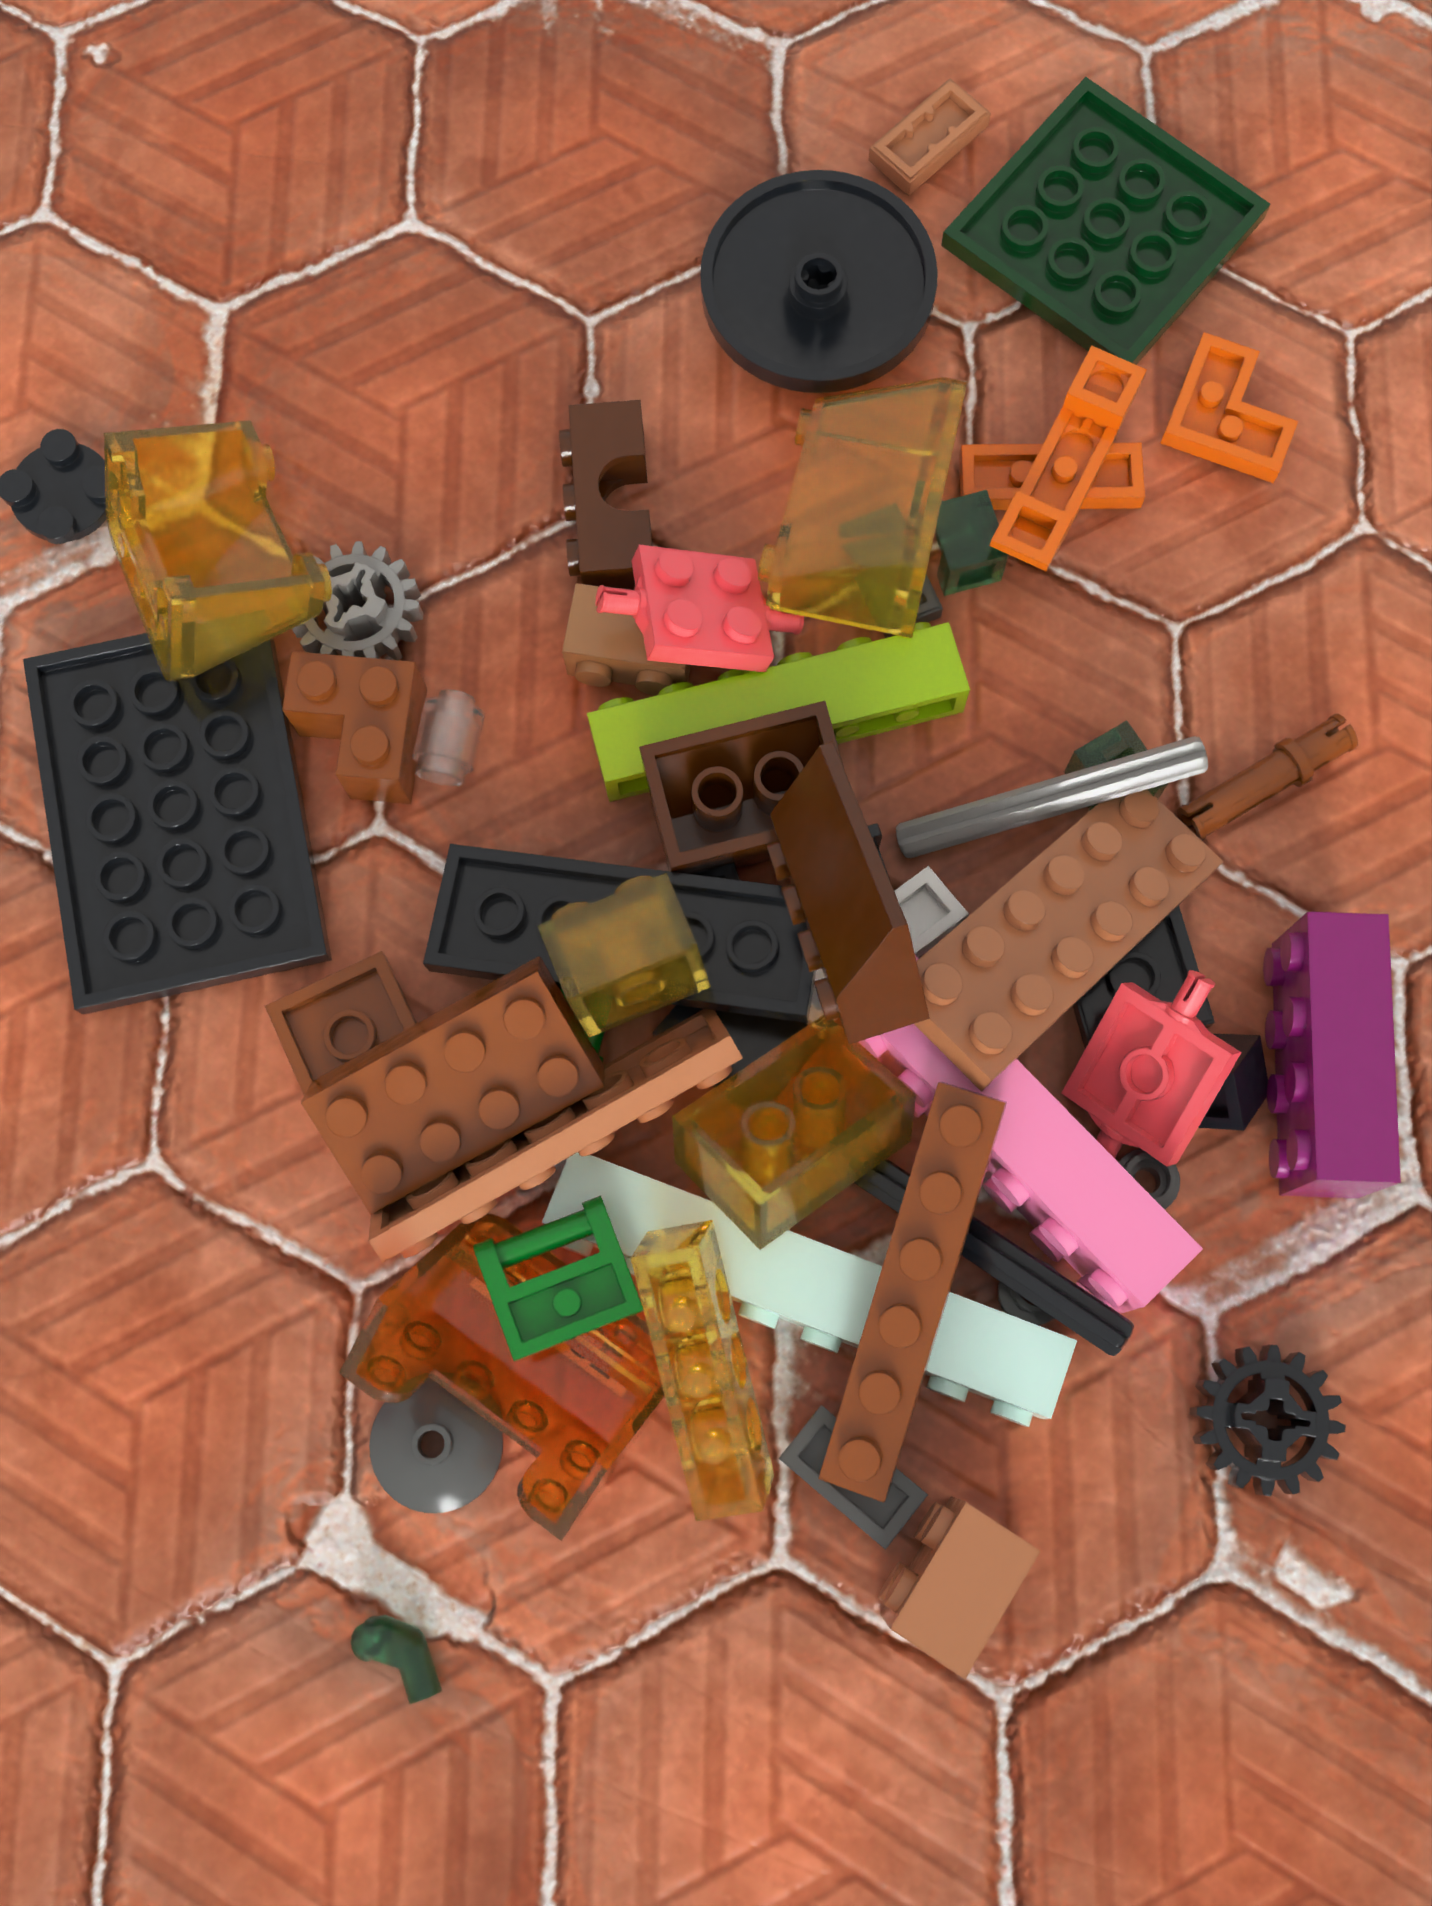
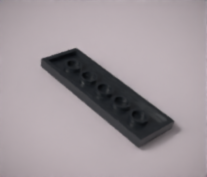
M450 844L423 961L425 967L431 972L496 980L534 958L541 956L559 989L808 1023L814 989L813 981H815L816 971L809 973L797 933L808 930L806 922L793 926L781 887L784 886Z

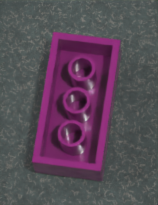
M1306 912L1272 943V948H1267L1264 956V981L1267 986H1273L1274 1010H1270L1266 1017L1265 1040L1268 1049H1275L1276 1074H1271L1268 1080L1267 1104L1270 1113H1277L1278 1139H1273L1270 1144L1269 1169L1272 1178L1279 1179V1196L1358 1199L1401 1183L1389 914Z

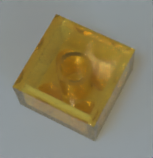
M667 873L654 878L643 875L627 880L617 887L615 894L591 904L588 902H575L566 905L552 915V920L538 925L565 997L588 1037L597 1035L711 987L697 943Z

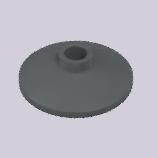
M429 1376L409 1382L395 1391L386 1400L374 1420L369 1448L374 1473L383 1489L395 1501L418 1512L444 1513L471 1503L486 1490L498 1471L504 1442L499 1416L492 1403L479 1389L457 1378ZM429 1431H437L444 1439V1449L435 1458L426 1456L421 1448L422 1438Z

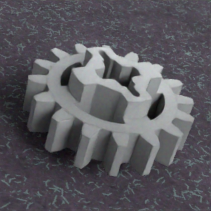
M362 541L355 542L350 555H343L337 544L330 546L331 560L326 563L315 556L310 557L308 560L314 573L310 577L296 574L293 578L302 595L287 597V604L293 615H296L289 620V624L296 637L302 638L300 644L304 651L308 653L380 659V656L387 653L391 658L400 660L402 655L397 643L400 640L415 642L417 639L414 627L409 622L423 620L421 606L418 601H415L421 594L415 578L408 579L410 574L405 562L399 559L391 563L387 549L382 546L376 549L372 556H368ZM386 585L394 593L393 609L388 607L384 600L386 594L383 589ZM318 608L323 609L326 614L324 623L327 628L325 632L318 625Z

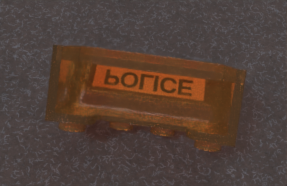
M487 1213L474 1222L468 1224L461 1222L376 1300L339 1373L370 1397L388 1403H397L409 1399L431 1378L534 1455L536 1460L526 1470L518 1484V1500L525 1513L531 1519L562 1541L609 1480L667 1397L684 1370V1359L678 1347L669 1338L634 1314L521 1360L513 1361L473 1245L489 1238H493L494 1242L498 1243L523 1232L504 1218ZM547 1252L506 1268L505 1272L512 1287L567 1264L551 1252Z

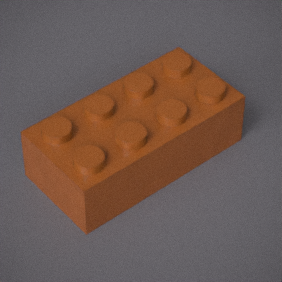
M538 956L315 1079L305 1093L301 1104L371 1215L605 1087L604 1065L541 956Z

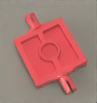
M639 544L631 560L635 581L634 590L600 585L596 594L595 604L598 613L631 615L635 619L644 637L648 661L766 672L774 659L769 631L799 635L804 625V615H802L803 610L801 608L770 606L766 602L761 592L756 561L752 558Z
M1188 971V975L1173 1002L1162 1001L1133 982L1121 983L1061 1094L1088 1112L1094 1123L1101 1129L1096 1140L1114 1158H1116L1123 1144L1142 1149L1166 1167L1177 1164L1242 1053L1209 1032L1201 1020L1196 1017L1211 989L1215 986L1213 980L1210 978L1204 979L1205 975L1197 971Z

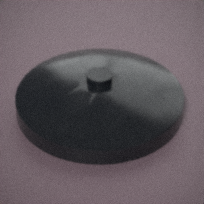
M808 170L784 174L758 184L736 199L724 211L709 234L703 251L700 273L704 314L711 332L726 354L744 370L765 382L788 390L807 393H829L853 389L882 377L904 361L917 346L928 327L933 312L938 277L936 256L932 242L920 219L911 208L891 191L873 181L853 174L831 170Z

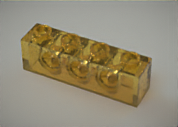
M713 1220L648 1231L631 1256V1262L696 1521L761 1512L764 1510L774 1478V1471Z

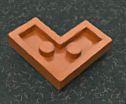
M1203 332L1160 444L1274 483L1281 470L1298 421L1242 402L1260 351Z

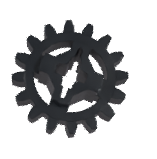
M1264 1345L1260 1351L1258 1361L1255 1353L1249 1346L1235 1349L1237 1366H1234L1224 1358L1216 1359L1211 1363L1214 1372L1219 1377L1217 1382L1209 1380H1199L1195 1387L1203 1395L1207 1396L1208 1399L1206 1406L1191 1407L1189 1415L1205 1420L1206 1429L1194 1435L1193 1440L1195 1444H1212L1215 1452L1206 1462L1210 1469L1219 1470L1228 1465L1232 1468L1228 1479V1484L1232 1487L1243 1488L1253 1477V1487L1256 1495L1271 1496L1275 1480L1285 1494L1300 1493L1297 1475L1300 1474L1309 1481L1320 1482L1324 1476L1316 1464L1318 1458L1338 1459L1340 1453L1328 1444L1327 1440L1329 1434L1345 1432L1346 1425L1338 1421L1329 1420L1328 1410L1337 1407L1342 1401L1340 1396L1321 1394L1319 1388L1328 1377L1324 1370L1312 1371L1307 1374L1302 1372L1306 1355L1300 1352L1290 1353L1281 1362L1278 1345ZM1253 1375V1380H1248V1392L1235 1403L1227 1402L1235 1386L1245 1378ZM1290 1385L1295 1388L1303 1399L1307 1411H1303L1289 1394ZM1266 1410L1269 1414L1277 1415V1419L1290 1420L1291 1426H1277V1428L1267 1429V1427L1262 1425H1256V1421L1242 1419L1241 1414H1256V1411ZM1226 1428L1232 1429L1244 1443V1457L1232 1445ZM1300 1437H1306L1300 1451L1292 1459L1281 1464V1462L1286 1461L1287 1448Z

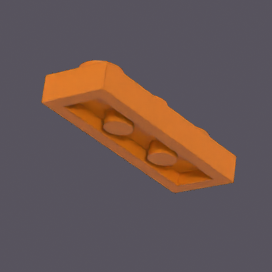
M1142 442L1112 443L1080 509L1141 508L1145 499ZM1043 444L961 445L959 453L961 511L1007 510L1016 491L1020 490Z

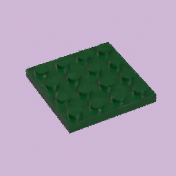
M1085 77L943 232L941 246L1087 351H1089L1092 345L1137 365L1265 219L1271 204Z

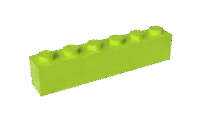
M919 622L900 629L895 636L875 641L868 637L848 640L839 645L836 651L816 656L809 652L791 654L781 659L776 666L768 667L766 672L731 669L721 674L716 681L696 686L689 682L669 685L660 690L657 696L637 701L629 697L615 698L600 705L597 711L587 713L608 800L611 802L649 792L639 750L640 746L821 701L826 702L837 744L962 713L965 709L970 687L950 623L931 626L930 623Z

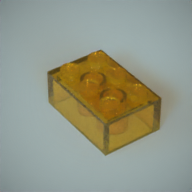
M823 1015L673 1115L674 1160L686 1175L761 1250L911 1142L916 1094L859 1042L849 1045L844 1029L834 1020L826 1021Z

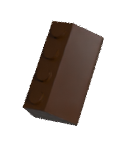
M832 741L820 745L770 813L777 840L767 843L766 847L777 881L787 878L791 880L792 884L781 887L793 926L806 922L808 930L797 933L809 973L819 969L823 970L825 978L813 982L825 1019L830 1021L840 1018L850 1045L930 1019L908 924L834 743Z

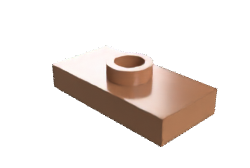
M950 78L870 147L868 161L909 196L989 126L991 113Z

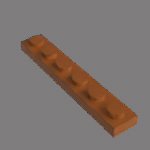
M938 1082L818 1478L820 1480L883 1503L888 1497L1007 1105L1006 1101L945 1082Z

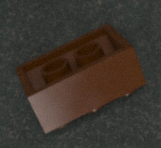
M825 701L639 747L656 824L670 872L695 874L729 863H734L737 869L770 860L766 844L777 840L770 813L818 747L833 741L843 765Z

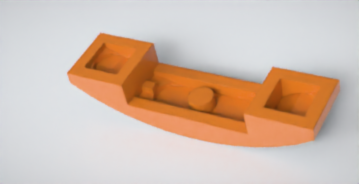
M1091 345L1066 394L1063 406L1020 490H1017L989 546L1047 571L1111 448L1147 369Z

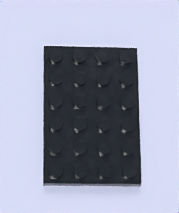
M265 608L23 659L74 1010L85 1015L332 960L288 718L282 710L284 692L271 620Z

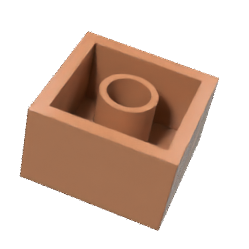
M951 1496L946 1506L940 1505L937 1502L931 1506L914 1538L923 1543L909 1567L901 1562L897 1563L884 1583L878 1598L885 1605L880 1615L892 1631L963 1679H966L1038 1557L1040 1550L969 1503Z

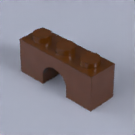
M641 400L568 405L570 429L559 430L562 466H573L574 483L563 484L566 521L576 520L577 539L566 540L569 575L581 576L582 584L598 587L604 585L605 587L634 590L635 581L631 560L639 544L653 546L649 510L621 511L608 505L605 500L611 492L621 486L648 483Z

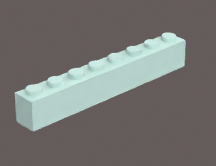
M577 1152L567 1158L542 1220L543 1224L583 1210L582 1202L601 1195L631 1275L651 1281L656 1270L679 1279L675 1291L688 1297L713 1305L716 1294L741 1303L737 1315L758 1324L775 1329L780 1318L804 1327L800 1339L820 1348L838 1353L842 1342L858 1348L882 1270L881 1265L595 1156H580ZM594 1235L562 1246V1248L589 1257L593 1246L598 1248ZM950 1292L925 1375L930 1376L926 1388L961 1402H965L968 1391L994 1401L990 1413L1029 1427L1032 1416L1039 1419L1052 1418L1077 1340Z

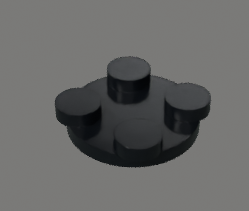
M55 429L48 432L43 437L40 448L25 457L16 469L9 470L0 476V497L7 505L11 506L19 522L31 534L53 544H63L78 540L97 530L110 515L116 496L120 491V481L104 459L93 449L79 444L73 434L64 429Z

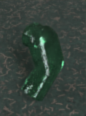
M388 1615L369 1617L364 1623L354 1629L350 1641L354 1655L364 1662L372 1659L397 1668L409 1704L419 1702L442 1692L426 1637L418 1627Z

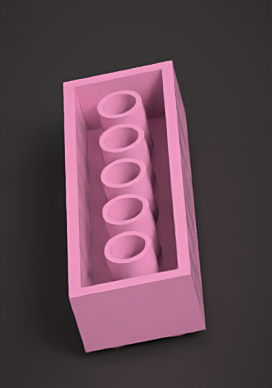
M914 1024L850 1045L847 1041L849 1049L862 1064L872 1071L880 1066L896 1083L891 1089L892 1093L917 1118L923 1113L928 1116L938 1082H945L1007 1102L985 1177L988 1179L983 1184L985 1191L1007 1213L1011 1214L1017 1209L1034 1227L1029 1233L1034 1243L1053 1261L1059 1262L1064 1258L1081 1276L1076 1284L1121 1314L1145 1307L1203 1250L1018 1059L1012 1062L981 1092Z

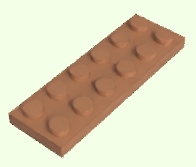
M1148 789L1098 803L916 961L930 1019L915 1023L914 1025L982 1092L1196 890L1224 861Z
M703 1009L604 1065L605 1087L371 1214L368 1241L382 1263L400 1253L404 1258L414 1256L425 1250L437 1239L438 1231L459 1219L463 1224L480 1219L496 1206V1198L517 1186L521 1190H528L538 1186L554 1174L556 1164L577 1152L580 1156H588L601 1150L614 1139V1131L635 1119H638L640 1123H644L661 1116L674 1104L672 1098L696 1085L698 1089H705L719 1083L732 1072L733 1068L731 1065L743 1059L715 1010Z

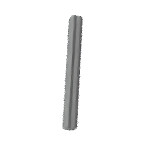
M1193 736L899 823L896 826L898 845L906 858L917 857L1204 773L1208 770V757L1200 737Z

